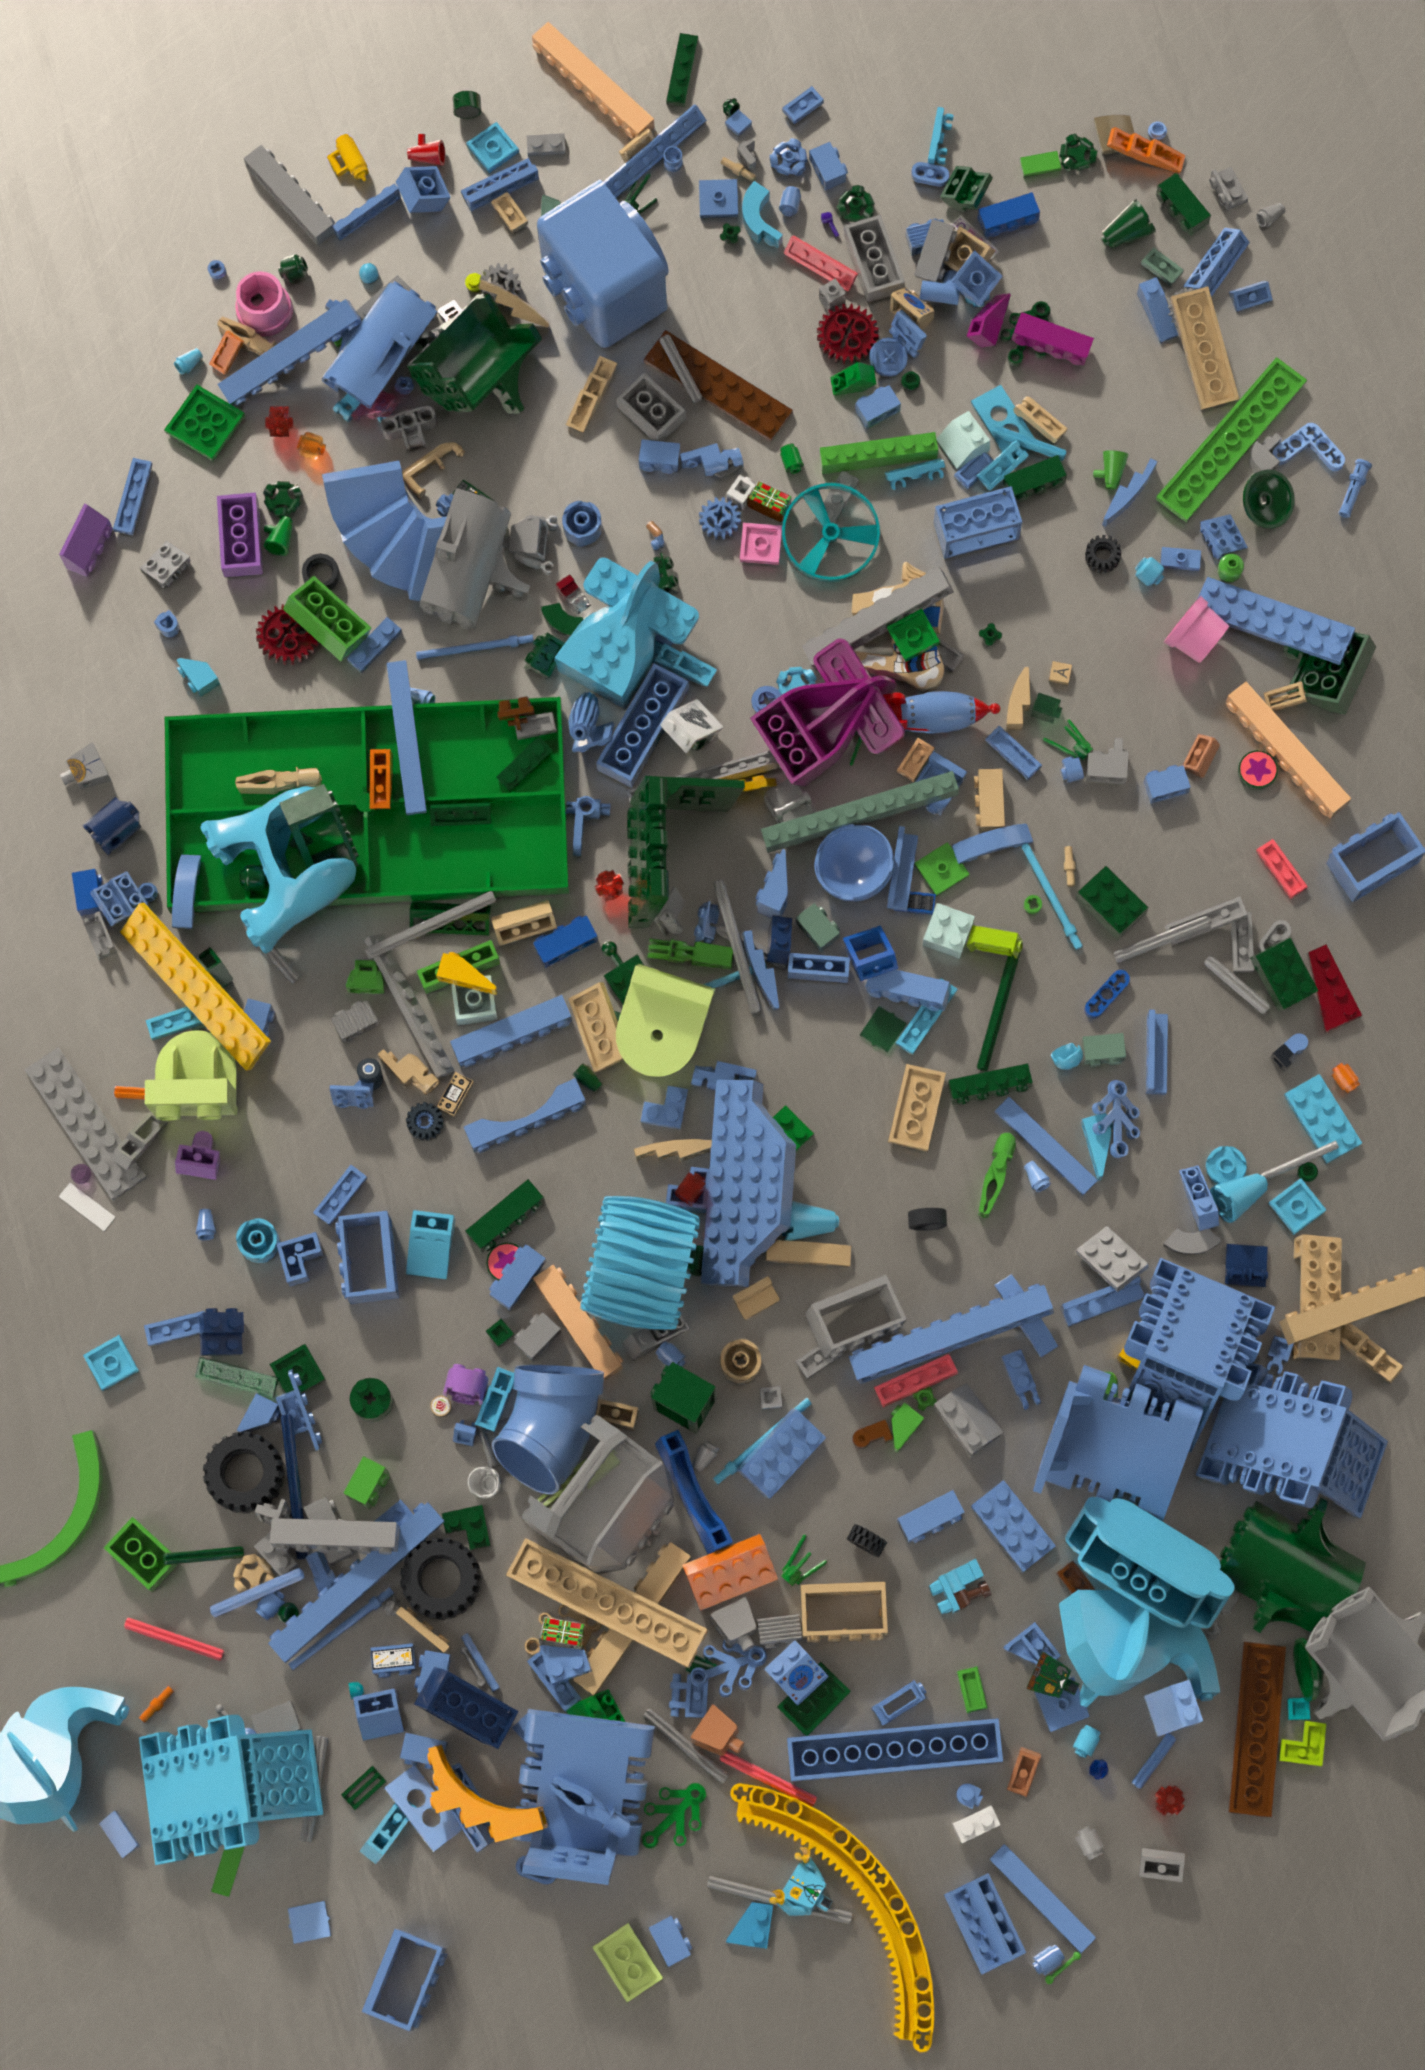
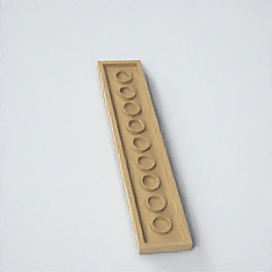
M526 1538L506 1574L507 1577L687 1668H690L709 1631Z

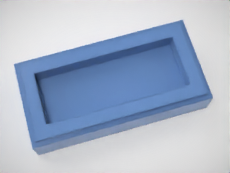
M984 452L982 456H977L966 463L954 474V477L969 489L979 480L976 475L989 465L993 459Z

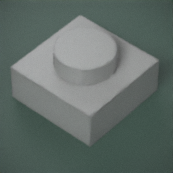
M780 1386L760 1388L762 1410L782 1408Z

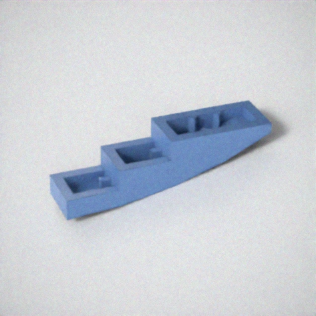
M1150 458L1143 474L1135 472L1127 488L1122 485L1119 486L1104 517L1103 526L1106 527L1118 518L1136 500L1154 473L1158 461Z
M752 930L744 931L742 937L753 976L773 1011L778 1010L779 1002L774 968H765L763 949L755 950Z
M1012 1274L994 1285L1002 1300L1009 1298L1008 1295L1016 1291L1024 1292ZM1042 1319L1020 1326L1040 1357L1058 1347Z

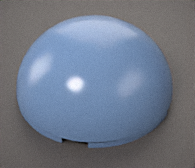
M854 824L842 826L828 834L820 843L814 863L815 873L821 886L835 898L848 902L867 900L882 891L892 876L894 868L892 847L887 838L871 826Z

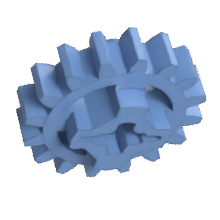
M715 497L713 503L708 500V506L702 505L703 512H699V518H701L699 519V525H703L702 531H708V537L713 534L715 540L718 539V536L725 540L726 534L732 537V530L737 532V525L741 524V519H739L741 513L737 512L738 506H732V500L728 501V503L725 502V497L721 501H718L717 497ZM721 513H722V518H721V520L719 521V524H718V519H719V517H720V515H721Z

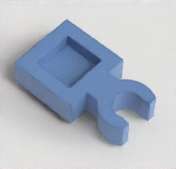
M1273 1336L1267 1355L1273 1358L1266 1366L1268 1372L1272 1365H1276L1278 1367L1277 1375H1280L1283 1370L1281 1362H1288L1293 1344L1288 1345L1286 1339Z

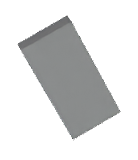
M553 712L528 716V723L521 724V730L517 731L515 725L518 740L556 733Z

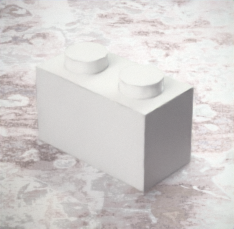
M989 1806L953 1823L952 1826L960 1843L963 1844L1000 1826V1822L992 1806Z

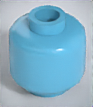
M1144 557L1135 567V576L1146 586L1158 585L1164 578L1162 575L1164 567L1153 557Z

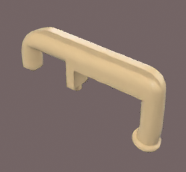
M454 442L441 444L402 471L403 480L412 492L418 496V499L423 498L426 490L422 489L415 482L414 478L434 464H437L441 470H444L445 466L440 458L452 450L458 457L464 456L465 451L459 444Z

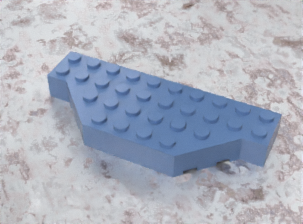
M716 1080L701 1284L709 1286L749 1287L750 1266L791 1225L796 1144L792 1139H789L782 1127L762 1105L764 1084L754 1080Z

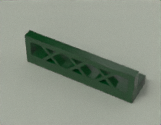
M411 902L409 928L414 926V918H422L426 921L428 918L431 919L461 904ZM491 905L457 919L467 924L463 928H457L453 924L455 921L429 933L489 936ZM485 921V929H477L473 923Z

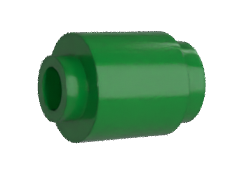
M793 443L784 445L780 448V457L786 472L791 474L799 473L804 463L798 447H795Z

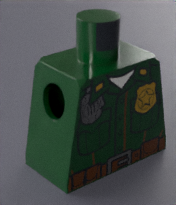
M1043 1651L1026 1689L1060 1698L1063 1690L1075 1695L1080 1684L1069 1679L1072 1671L1070 1668Z

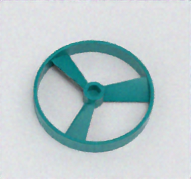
M838 483L815 485L800 493L789 505L782 525L783 547L790 562L804 575L822 582L844 581L863 571L873 559L880 538L878 516L869 500L854 488ZM839 489L853 494L868 507L874 518L875 525L838 527L837 524L831 523L819 490ZM803 498L823 526L821 540L799 564L787 546L785 525L791 510ZM837 539L874 545V549L866 562L853 572L836 577L815 574L829 543L835 542Z

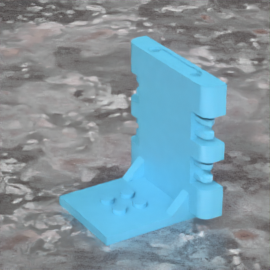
M226 1715L207 1720L208 1727L206 1729L198 1724L178 1727L177 1736L169 1732H158L139 1737L155 1865L185 1860L192 1851L194 1852V1857L213 1854L218 1851L221 1845H224L225 1850L254 1845L259 1840V1822L323 1815L312 1729L246 1734L244 1721L239 1715Z

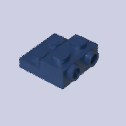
M208 1308L199 1315L201 1356H241L243 1354V1312H238L237 1308L225 1309L226 1312H218L217 1308Z

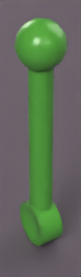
M1078 1951L1074 1952L1073 1957L1051 1976H1046V1983L1052 1984L1055 1977L1075 1960L1081 1958V1953Z

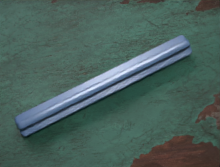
M296 1568L212 1605L210 1613L213 1617H218L303 1580L305 1578L304 1572L301 1568Z

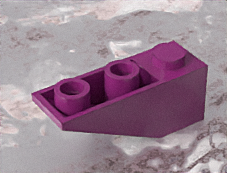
M1011 294L995 295L972 319L966 337L981 348L995 346Z

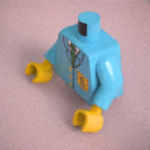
M800 1847L803 1856L800 1853H795V1858L802 1860V1864L799 1862L783 1890L772 1891L776 1897H771L769 1901L771 1904L778 1903V1906L789 1916L811 1915L815 1907L827 1912L833 1901L823 1895L826 1888L825 1880L812 1858H810V1850L807 1847Z

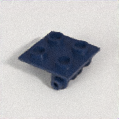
M1226 1244L1225 1284L1266 1287V1279H1268V1247Z

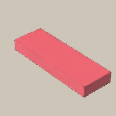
M1274 839L1256 850L1290 899L1308 888Z

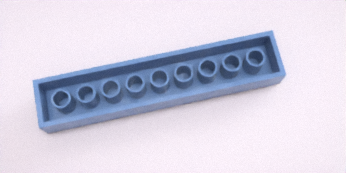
M1032 1285L1028 1287L1026 1292L1020 1293V1291L1010 1293L1007 1299L1001 1300L997 1298L991 1300L988 1306L981 1307V1305L970 1308L969 1313L962 1315L959 1312L949 1316L950 1320L942 1322V1319L930 1323L931 1326L928 1328L918 1327L911 1330L909 1335L903 1336V1334L893 1336L890 1342L884 1343L880 1341L871 1345V1349L864 1351V1348L853 1351V1355L849 1356L857 1381L860 1385L1054 1314L1045 1285Z
M999 1718L787 1738L791 1782L1003 1762Z

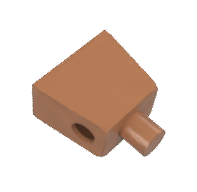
M713 1704L690 1737L692 1744L720 1756H724L729 1748L739 1753L744 1746V1742L736 1738L739 1733L738 1726Z

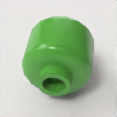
M1235 554L1223 556L1217 568L1219 577L1225 582L1237 581L1243 573L1244 562L1242 558Z

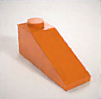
M390 749L370 750V809H390L393 779V753Z

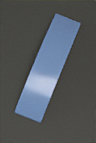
M1017 824L972 836L953 844L952 849L957 863L961 864L975 860L981 855L1009 847L1017 848L1026 843L1031 844L1033 839L1027 824Z
M181 855L174 885L172 928H193L195 912L193 907L197 875L200 873L202 858L200 855Z

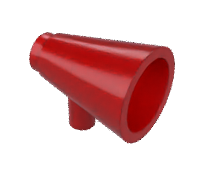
M418 134V146L407 149L408 160L444 166L446 151L443 140L425 144L426 135Z

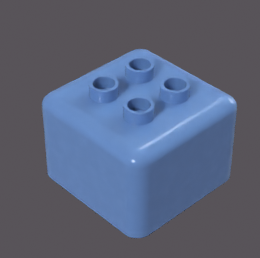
M599 179L539 217L537 232L541 254L540 263L545 273V276L542 277L543 282L552 296L556 297L560 294L567 305L564 306V310L570 321L575 326L582 323L600 347L608 348L667 310L665 276L668 275L669 269L663 251L640 214L626 201L619 203L602 180Z

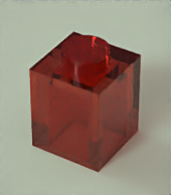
M689 1172L675 1190V1196L693 1207L706 1189L705 1179L697 1173L693 1175Z

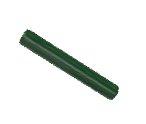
M238 1546L166 1553L163 1555V1562L165 1565L237 1559L244 1556V1548Z

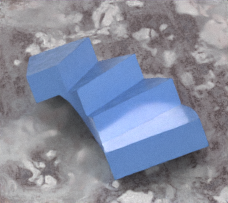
M399 461L322 474L330 512L341 533L343 543L356 558L370 568L373 578L389 586L406 590L410 600L420 601L434 559L436 545L447 516L431 519L419 511L405 489Z

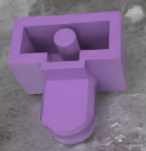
M197 1132L194 1135L192 1146L179 1144L175 1160L176 1173L217 1179L220 1166V1151L211 1150L213 1139L209 1132Z

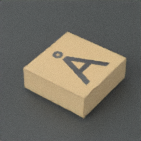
M1053 661L1049 682L1068 685L1072 665Z

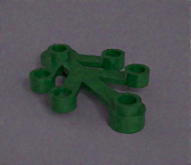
M1039 301L1032 306L1031 310L1024 311L1023 313L1049 322L1048 317L1051 309L1046 302ZM1038 310H1043L1044 313L1041 314V313H1038L1037 311H1038ZM1012 313L1010 315L1009 323L1012 326H1016L1018 322L1013 321L1012 318L1016 317L1019 319L1021 313ZM1015 328L1003 329L1000 336L1001 340L1009 342L1012 339ZM1008 333L1010 336L1004 337L1003 334ZM1018 345L1016 349H1012L1008 353L1007 360L1010 365L1019 366L1022 363L1026 345ZM1035 351V355L1038 358H1044L1047 354L1046 352L1040 354ZM1016 357L1018 361H1013L1012 358Z

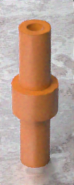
M168 1686L157 1698L155 1697L149 1703L150 1706L139 1718L146 1723L156 1711L159 1712L162 1709L163 1703L174 1693V1690Z

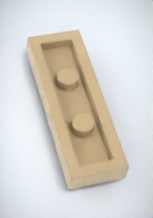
M400 1607L396 1612L398 1616L444 1654H447L451 1649L447 1645L450 1641L442 1634L436 1636L432 1632L433 1627L425 1620L422 1623L415 1618L417 1614L409 1607L406 1610Z

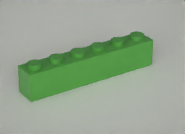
M935 432L820 447L819 450L822 475L933 460L938 457Z

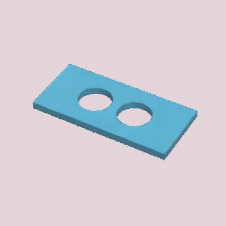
M1001 385L971 400V404L991 435L995 425L1001 427L1014 425L1020 434L1034 438L1022 417H1018L1014 413L1013 409L1015 406ZM995 407H1002L1007 411V418L1003 421H995L990 415L991 410ZM992 436L1002 452L1011 444V442ZM1019 446L1023 451L1027 452L1030 450L1022 446ZM1014 452L1011 453V456L1013 458L1017 457V455Z

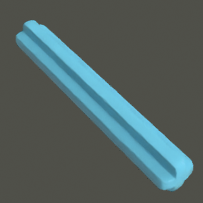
M995 425L992 431V436L1011 443L1017 440L1020 446L1049 457L1058 455L1060 461L1065 459L1067 451L998 425Z

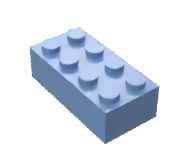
M791 1409L736 1470L765 1498L771 1499L826 1437L797 1409Z

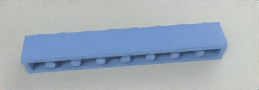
M345 299L217 385L229 404L239 406L247 400L246 397L250 394L255 395L262 391V386L268 383L270 385L279 379L278 376L283 372L285 374L291 372L295 368L294 365L298 362L304 363L311 358L310 354L316 351L318 353L327 347L325 344L331 340L333 342L339 340L343 336L342 333L346 330L352 331L357 328L361 318L350 301Z

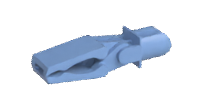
M559 1776L553 1779L550 1789L577 1813L603 1823L602 1830L606 1829L617 1837L622 1838L628 1834L630 1821L627 1817L617 1812L615 1807L610 1811L590 1791ZM566 1791L579 1795L583 1798L584 1802L576 1801Z

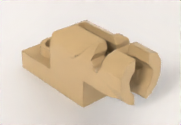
M383 1049L378 1053L379 1059L406 1088L412 1083L427 1095L439 1085V1080L432 1073L428 1075V1068L415 1055L409 1053L396 1063L398 1059L391 1051L387 1053Z

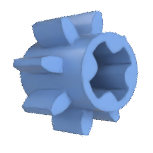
M443 494L437 500L436 507H438L437 511L440 516L446 517L448 515L453 494L449 496Z

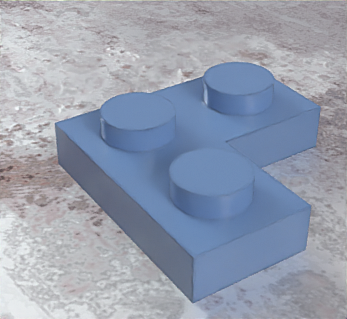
M668 1086L664 1105L644 1102L641 1123L681 1130L688 1089Z

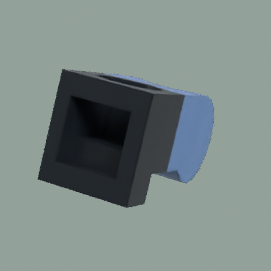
M1301 1033L1293 1035L1274 1051L1270 1058L1285 1072L1292 1064L1290 1059L1296 1054H1301L1308 1046L1307 1037Z

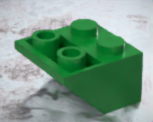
M609 1689L583 1699L566 1710L567 1714L626 1722Z

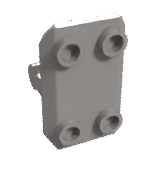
M789 779L764 793V801L778 824L817 812L811 803L812 800L807 791H804L801 786L791 784Z

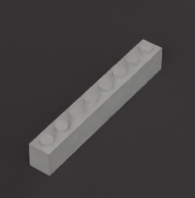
M932 568L924 576L912 579L905 587L895 589L886 598L876 600L874 605L859 610L855 616L845 618L836 627L826 629L817 638L809 639L802 647L811 665L818 671L813 662L814 656L836 639L842 638L847 640L853 650L888 631L887 627L921 608L923 610L954 591L941 568Z

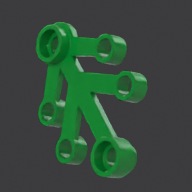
M698 1783L690 1784L686 1790H670L667 1787L660 1789L659 1796L662 1800L685 1798L679 1805H655L651 1802L645 1804L644 1812L649 1816L655 1813L669 1814L653 1831H647L643 1834L642 1844L646 1848H655L659 1842L658 1837L675 1820L676 1835L674 1836V1843L677 1846L685 1845L687 1841L684 1835L685 1810L690 1805L692 1819L689 1821V1827L693 1831L700 1830L702 1826L700 1821V1803L705 1800L706 1791ZM663 1790L669 1791L670 1794L667 1798L662 1797L661 1793ZM698 1790L700 1793L699 1797L693 1798L691 1792ZM653 1805L654 1812L648 1813L646 1807ZM694 1820L699 1822V1827L696 1829L691 1827V1823ZM647 1836L654 1837L652 1844L646 1842ZM678 1836L684 1837L682 1844L676 1842Z

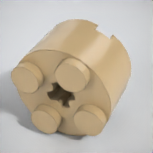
M738 1339L731 1341L725 1345L721 1352V1370L724 1376L731 1382L747 1384L755 1379L761 1370L760 1351L749 1340ZM744 1358L745 1364L737 1365L736 1359Z

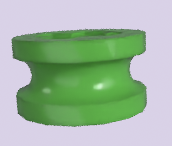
M1030 895L1025 899L1024 909L1026 912L1036 914L1041 910L1042 900L1040 897ZM1037 901L1036 905L1038 908L1030 909V904L1027 902Z

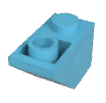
M183 658L177 659L179 665L177 670L183 678H188L190 682L187 684L193 693L197 692L202 697L220 685L218 677L207 662Z

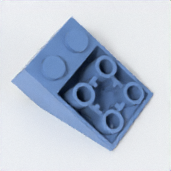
M782 849L780 854H776L772 863L774 865L772 872L768 871L764 879V889L760 888L756 896L758 913L771 919L772 915L783 916L788 905L785 849Z

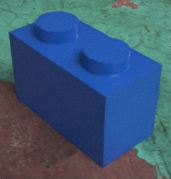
M96 869L73 872L72 880L76 906L80 916L102 912L90 894L93 889L104 884L102 874H98Z

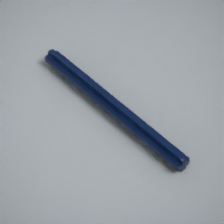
M287 1414L281 1416L291 1514L292 1519H304L293 1416ZM296 1551V1558L299 1560L306 1559L308 1556V1552Z

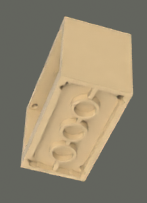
M885 1582L801 1585L802 1638L807 1639V1643H819L820 1639H828V1642H841V1638H849V1641H862V1637H870L871 1641L883 1640V1636H887ZM880 1594L881 1608H879V1617H881L882 1629L847 1630V1628H844L843 1630L807 1631L806 1619H808V1611H806V1597Z

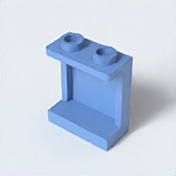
M933 751L928 763L915 782L953 771L958 788H960L966 779L967 771ZM952 798L925 805L926 810L931 814L936 815L937 813L941 816Z

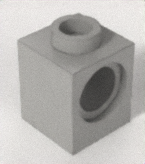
M835 278L819 288V299L827 310L833 311L836 305L840 307L843 303L845 304L846 293Z

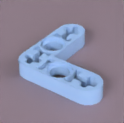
M1315 423L1304 425L1277 445L1272 453L1280 461L1279 465H1283L1309 446L1332 471L1341 470L1345 463L1343 453ZM1308 430L1315 431L1314 436L1312 434L1307 435ZM1292 440H1298L1300 441L1301 446L1299 448H1293L1290 442ZM1326 443L1329 449L1321 451L1318 448V444ZM1286 447H1287L1288 451L1285 453L1284 458H1283V457H1279V458H1278V457H1277L1278 452H1279L1280 454L1283 453V452L1286 450ZM1333 459L1340 460L1339 463H1332Z

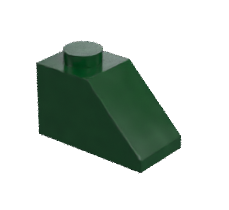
M211 947L195 957L222 988L228 986L234 980Z

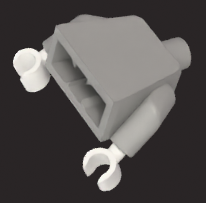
M534 515L525 517L519 523L511 526L510 536L504 537L502 547L509 548L515 559L524 565L537 570L541 568L545 575H551L552 572L546 570L545 567H553V563L550 561L542 563L541 560H545L548 529L553 531L558 527L557 524H551L550 522H557V517L554 515L548 519L543 516Z

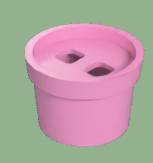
M258 271L246 275L239 282L236 290V317L238 322L255 329V332L261 337L273 336L284 330L291 321L293 304L279 280L270 273ZM257 294H260L265 300L260 305L254 306L250 300Z
M1200 596L1163 643L1171 648L1176 647L1198 663H1201L1227 631L1229 625Z

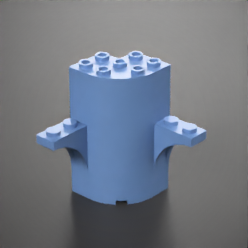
M395 281L389 283L365 318L358 322L359 326L352 331L346 330L342 333L340 351L322 377V382L337 393L341 388L371 409L378 395L431 320L434 321L436 319V306L429 301H422L419 298L420 295L412 289L407 291ZM329 299L325 309L330 310L340 302Z

